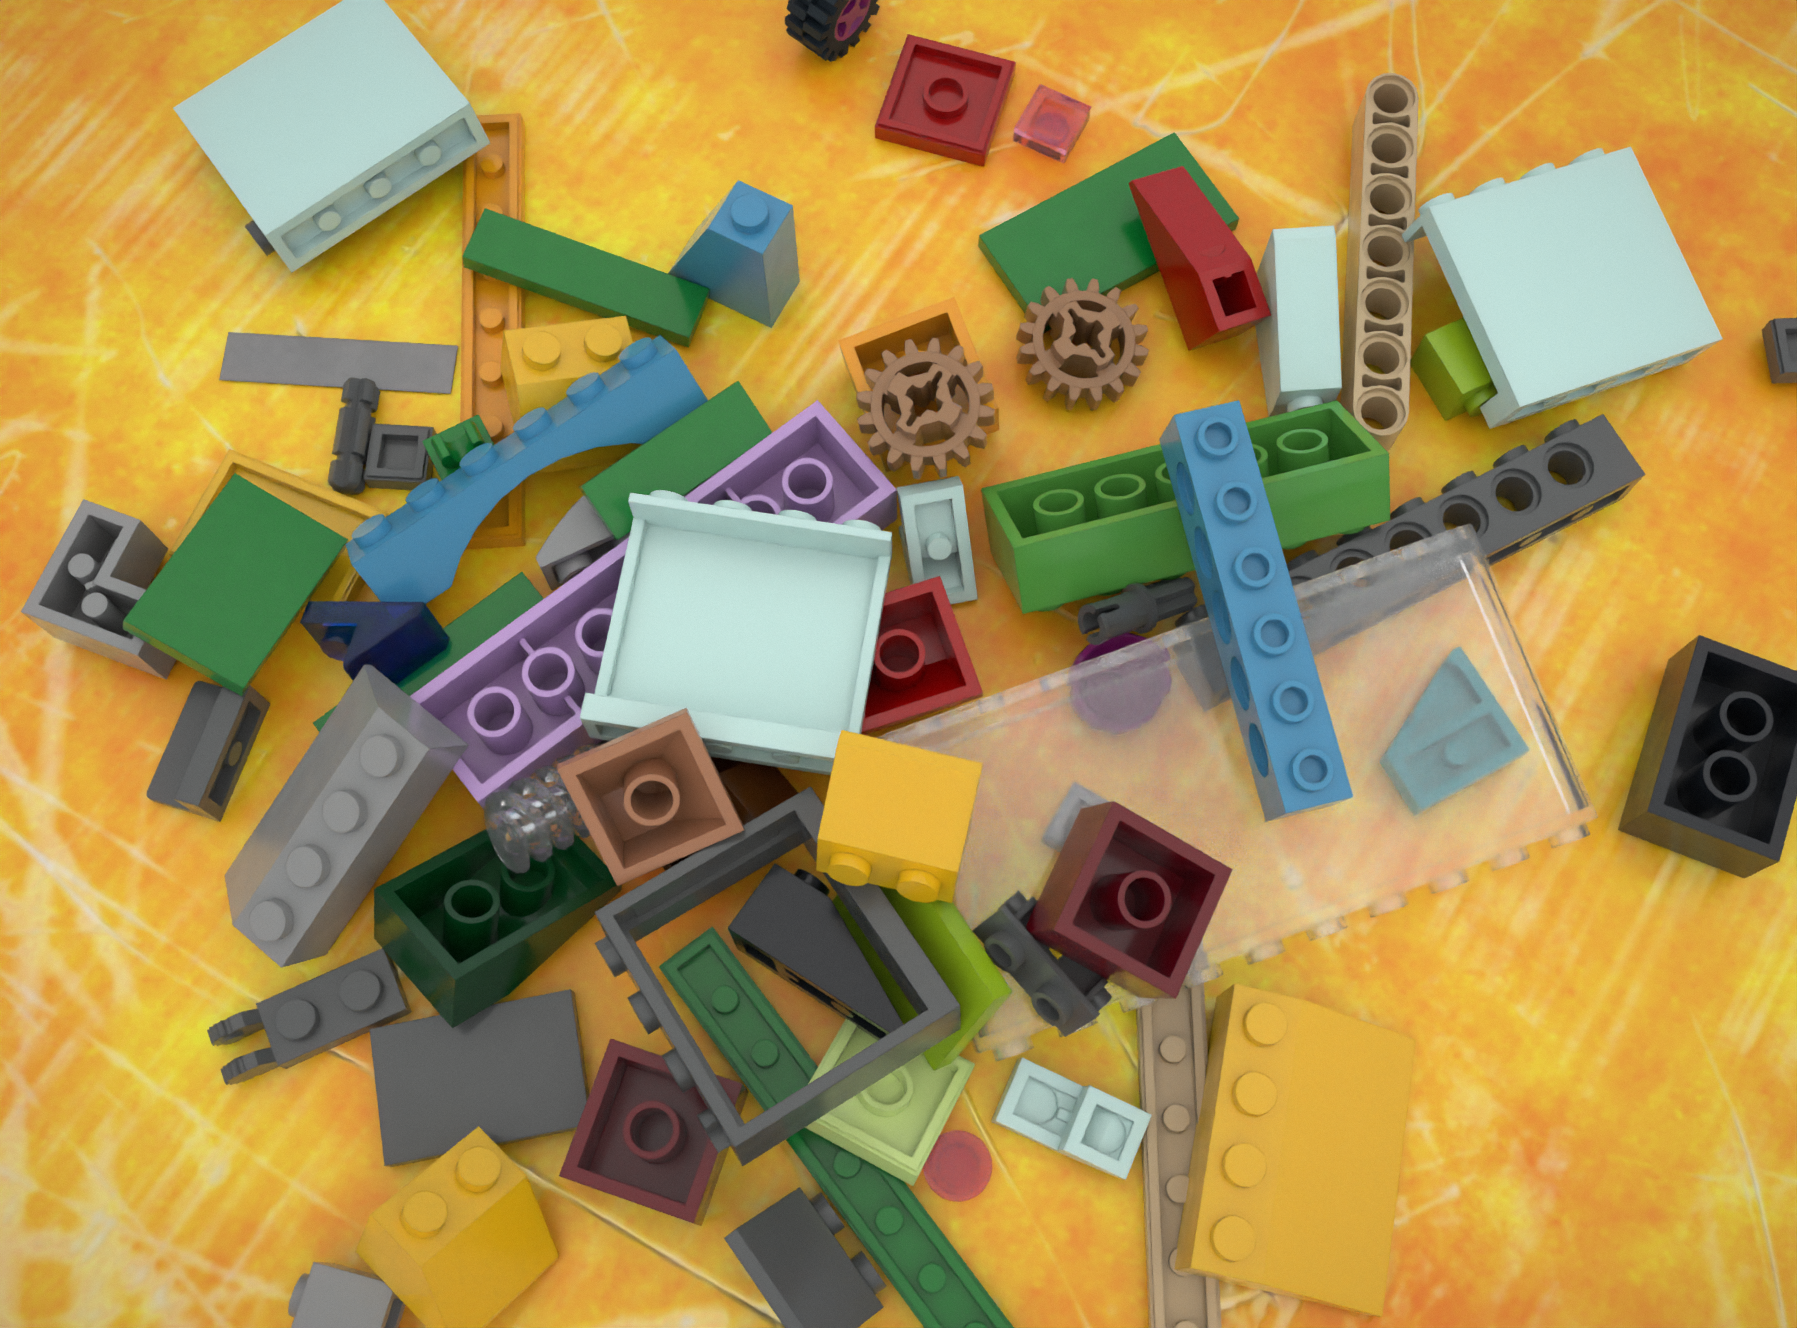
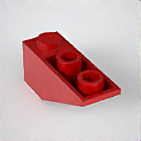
M1184 166L1138 178L1128 183L1188 351L1241 335L1271 316L1251 257Z

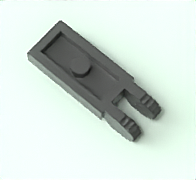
M381 948L256 1003L257 1009L239 1012L228 1017L226 1020H221L213 1024L212 1027H209L207 1032L211 1044L219 1046L235 1043L243 1037L263 1029L266 1031L271 1045L270 1048L253 1051L247 1055L235 1058L220 1069L225 1084L232 1085L245 1082L277 1067L285 1069L366 1034L370 1032L369 1029L381 1027L402 1018L412 1011L393 960Z

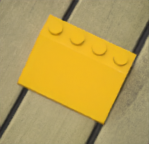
M1233 984L1218 995L1214 1009L1208 1047L1206 1079L1198 1124L1196 1123L1188 1173L1189 1183L1186 1201L1183 1204L1174 1270L1382 1317L1416 1039L1305 999L1240 984Z

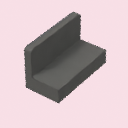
M203 681L195 682L146 793L147 797L153 802L221 822L270 703L251 685L243 696H240L224 686L220 687Z

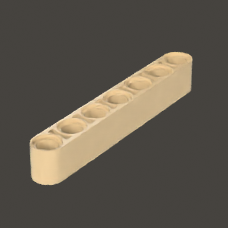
M1383 73L1374 77L1368 84L1352 126L1340 404L1387 452L1392 448L1405 426L1409 414L1414 240L1405 242L1402 234L1415 221L1419 102L1417 88L1412 81L1396 73ZM1372 260L1382 262L1387 267L1377 265ZM1369 312L1379 313L1386 320L1375 318ZM1366 364L1378 366L1385 374L1371 371ZM1363 418L1376 420L1384 429L1378 430L1370 427Z

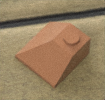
M687 708L557 764V770L617 886L744 831V825Z

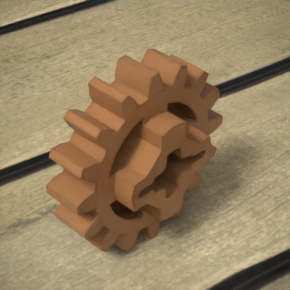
M1070 278L1065 282L1062 295H1059L1056 290L1048 286L1044 289L1040 299L1042 305L1030 302L1024 315L1027 322L1020 323L1016 335V340L1025 345L1019 348L1016 359L1018 364L1033 365L1025 380L1028 385L1036 384L1040 381L1047 385L1043 395L1045 401H1050L1057 393L1065 395L1066 409L1072 410L1078 398H1085L1088 407L1093 411L1098 409L1103 393L1115 403L1124 392L1123 384L1133 387L1141 371L1136 366L1143 365L1149 349L1138 344L1143 342L1148 328L1147 325H1132L1131 321L1134 319L1139 308L1136 304L1121 308L1117 304L1121 293L1119 288L1115 287L1107 296L1099 294L1098 279L1092 278L1086 291H1079L1074 279ZM1049 324L1052 328L1050 336L1054 342L1051 348L1045 351L1043 333ZM1118 338L1120 346V357L1117 365L1113 362L1115 354L1110 348L1112 341ZM1072 340H1073L1077 345H1079V346L1076 347V346L1072 343Z
M938 338L931 339L925 352H918L912 339L905 340L906 355L899 359L887 349L882 352L885 370L880 372L867 368L864 373L866 382L873 391L857 392L856 396L858 407L868 412L857 418L861 433H875L867 442L872 455L875 456L888 450L887 464L889 470L893 472L899 469L904 461L911 463L914 479L921 478L925 465H934L940 478L947 477L946 461L954 458L964 467L970 465V455L967 449L969 444L983 449L987 445V434L979 426H990L995 423V409L983 405L994 399L992 383L977 384L983 377V365L980 361L970 363L964 367V348L957 345L950 351L948 356L941 354ZM927 372V373H923V374H919V375H915V376L908 377V376H910V375H912V374H915V373ZM957 384L967 396L969 402L968 415L962 412L961 406L952 402ZM936 399L937 413L927 409L921 417L917 416L916 418L915 405L925 408L931 400L935 401ZM885 403L891 405L892 411L901 415L896 423L897 430L894 434L884 420ZM941 439L946 440L945 442L937 445L923 446L926 443L938 441Z

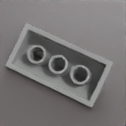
M364 665L224 875L233 926L281 968L325 956L458 762L468 744L372 665Z

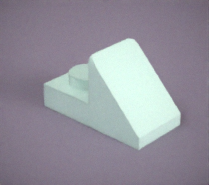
M959 476L896 487L902 525L899 526V535L910 585L940 576L950 604L977 600L964 489Z

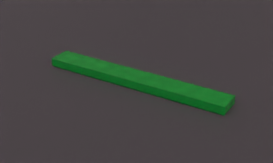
M713 926L659 966L662 973L764 1111L808 1085L818 1066ZM807 1128L801 1129L786 1139L924 1328H1014L904 1181Z

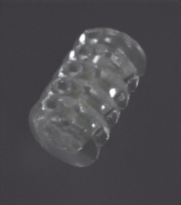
M594 743L583 744L572 754L562 755L557 758L551 766H542L536 769L530 777L519 778L513 781L508 789L496 790L487 797L484 806L485 826L497 855L507 868L516 873H525L530 868V856L538 862H544L552 855V845L557 849L566 850L574 843V834L581 838L591 836L557 770V764L599 745Z

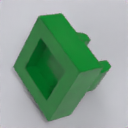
M479 414L422 441L441 480L461 468L459 465L461 459L474 448L484 443H491L494 446Z

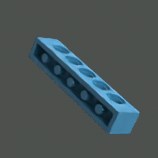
M1240 401L1176 414L1172 417L1159 441L1265 821H1273L1330 807L1353 797Z

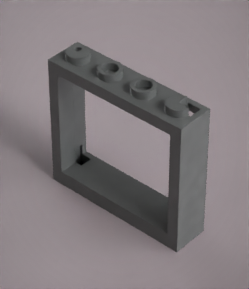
M811 786L745 824L744 831L698 851L595 911V915L606 936L597 941L595 945L615 978L624 972L628 973L638 991L627 997L638 1019L648 1035L659 1028L662 1030L672 1049L661 1056L682 1093L695 1086L708 1108L699 1113L697 1117L718 1153L731 1146L742 1167L961 1029L960 1004L880 887L869 883L862 886L845 885L832 879L828 873L823 872L918 1016L746 1124L743 1122L636 942L801 844L805 845L816 862L817 839L824 805Z

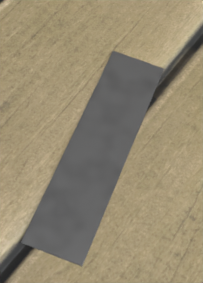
M228 332L219 380L343 388L346 380L353 377L370 379L375 382L379 390L451 394L458 346Z

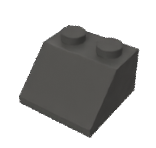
M799 1187L724 1238L785 1328H858L884 1307L876 1294L884 1289L886 1284L862 1251L853 1258H849L834 1236L845 1226L821 1192L809 1200Z

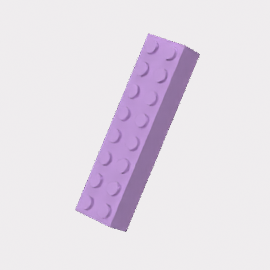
M818 400L685 496L690 502L714 505L719 500L737 501L747 505L752 511L778 515L783 510H798L812 515L817 521L843 524L847 520H864L876 524L880 527L881 531L897 520V489ZM629 537L410 696L468 744V747L453 767V771L493 821H496L559 773L557 764L589 751L594 745L602 741V739L589 737L580 720L585 692L595 693Z

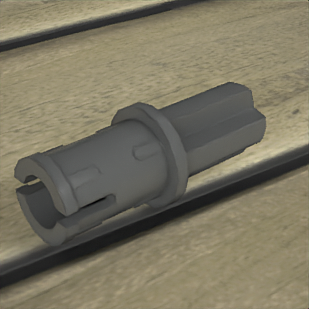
M1189 577L1161 580L1147 586L1140 583L1129 584L1126 588L1122 589L1119 595L1083 605L1078 612L1080 631L1084 635L1100 628L1099 632L1090 634L1086 639L1093 645L1105 643L1109 639L1132 631L1139 634L1150 632L1156 627L1158 621L1194 608L1198 600L1194 593L1195 584Z

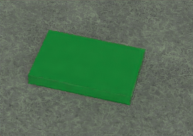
M234 473L125 617L123 629L236 694L243 696L346 548L345 544L348 542V539Z

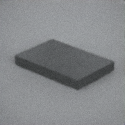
M571 989L493 1004L453 1029L441 1015L369 1029L384 1166L395 1167L440 1158L478 1126L498 1146L577 1129L589 1097V1089L575 993Z

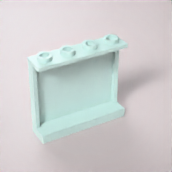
M342 0L173 107L291 273L490 144L469 101L384 0Z
M1631 146L1607 154L1604 153L1602 148H1597L1575 158L1569 165L1557 169L1553 163H1546L1530 170L1519 180L1505 183L1504 178H1496L1478 186L1469 195L1455 199L1453 193L1439 195L1419 208L1420 216L1402 234L1405 242L1427 236L1497 389L1498 394L1480 407L1489 429L1685 364L1723 339Z
M665 490L652 491L650 495L630 493L628 503L633 515V522L594 694L585 692L580 720L589 737L611 741L687 708L710 757L831 776L841 730L857 734L862 732L892 560V532L881 531L880 527L876 524L864 520H847L843 524L817 521L812 515L798 510H783L778 515L752 511L747 505L732 500H719L714 505L690 502L678 493Z

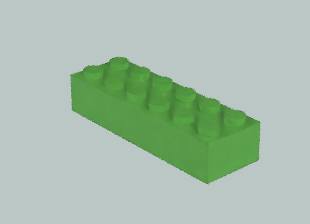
M1337 400L1246 423L1282 549H1295L1308 541L1335 534L1357 533L1367 526L1390 521L1389 453ZM1161 444L981 488L990 551L1023 614L1033 611H1052L1065 603L1096 595H1115L1120 593L1129 584H1143L1155 580H1173L1183 576L1186 572L1195 570Z

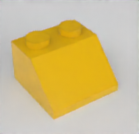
M626 316L504 330L500 370L513 423L515 424L522 416L534 409L543 407L548 410L566 398L567 389L579 378L593 372L601 375L619 363L620 353L633 343ZM629 443L596 447L561 458L534 474L615 463L642 444Z
M841 730L817 839L816 871L828 873L832 879L845 885L862 886L869 883L894 889L903 897L916 902L930 903L940 900L952 903L971 828L983 763Z
M479 1126L369 1215L355 1251L427 1328H484L551 1267L559 1257L527 1175Z

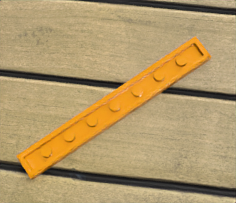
M521 113L476 115L490 144L463 161L462 255L485 208L525 222V124ZM462 260L460 423L479 414L495 445L514 432V423L500 365L503 331L525 328V289L464 268ZM525 480L500 499L479 524L466 549L525 546Z

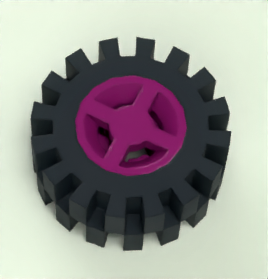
M789 0L786 9L791 13L785 17V25L788 26L786 31L788 35L825 61H836L837 56L842 58L848 53L849 44L853 47L856 46L860 41L859 34L862 30L867 32L871 26L868 20L871 15H877L880 6L876 4L878 0Z

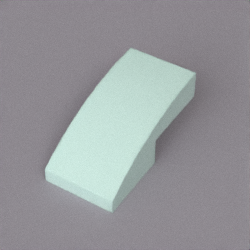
M1022 1057L1017 1059L991 1122L1067 1157L1126 1180L1152 1115L1093 1086H1082Z

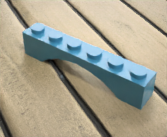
M659 335L653 340L646 337L632 343L620 353L619 363L601 375L593 372L579 378L567 389L566 398L548 410L541 407L528 412L514 424V432L494 446L491 443H484L474 448L461 459L459 463L461 468L440 482L437 478H433L421 483L408 494L405 505L387 517L383 514L375 515L364 521L354 530L351 536L352 540L345 544L351 564L397 623L452 586L460 558L479 524L501 498L528 476L561 458L596 447L629 443L643 444L708 401L677 350L666 339Z

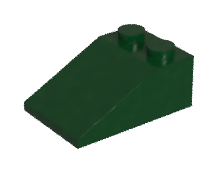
M541 799L374 889V939L453 1029L515 990L595 915V911L601 909L622 890V884L616 885L608 867Z

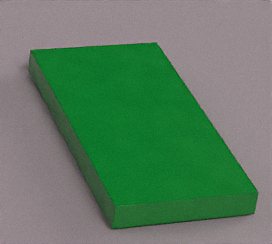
M1174 132L979 235L978 247L1025 313L1030 302L1042 305L1040 299L1044 289L1048 286L1056 290L1059 295H1062L1065 282L1070 278L1074 279L1079 291H1086L1092 278L1098 279L1099 294L1107 296L1115 287L1123 291L1160 271L1128 184L1132 180L1184 166L1231 231L1236 230L1239 217ZM1049 324L1044 329V333L1052 329Z

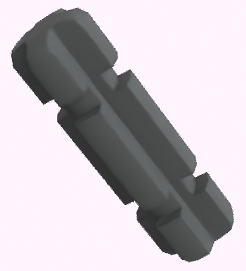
M351 377L343 385L341 402L346 403V405L339 409L332 454L336 455L337 459L330 462L327 480L332 489L341 494L358 495L365 488V470L363 465H366L372 425L375 424L376 418L371 417V413L377 411L380 395L375 382L367 378Z

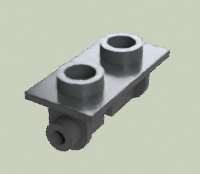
M1018 890L994 914L977 926L973 932L983 942L985 951L992 962L1003 971L1009 972L1031 997L1032 1005L1038 1015L1047 1023L1056 1026L1066 1037L1100 1015L1098 1011L1112 998L1110 993L1104 988L1108 981L1106 978L1101 977L1064 955L1057 959L1048 946L1033 938L1025 927L1037 904V900L1034 896L1027 900Z

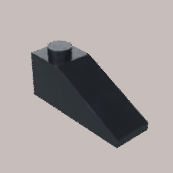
M775 863L728 926L737 949L839 1016L851 1021L859 1029L876 1040H880L904 1025L830 897H828L830 893L828 887L817 877L803 869H797L793 875Z

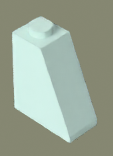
M1332 225L1272 229L1257 271L1271 316L1255 325L1269 417L1335 401L1342 388L1335 227Z

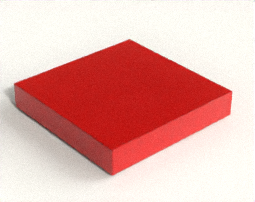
M907 34L875 124V138L984 167L1015 75L1016 62Z

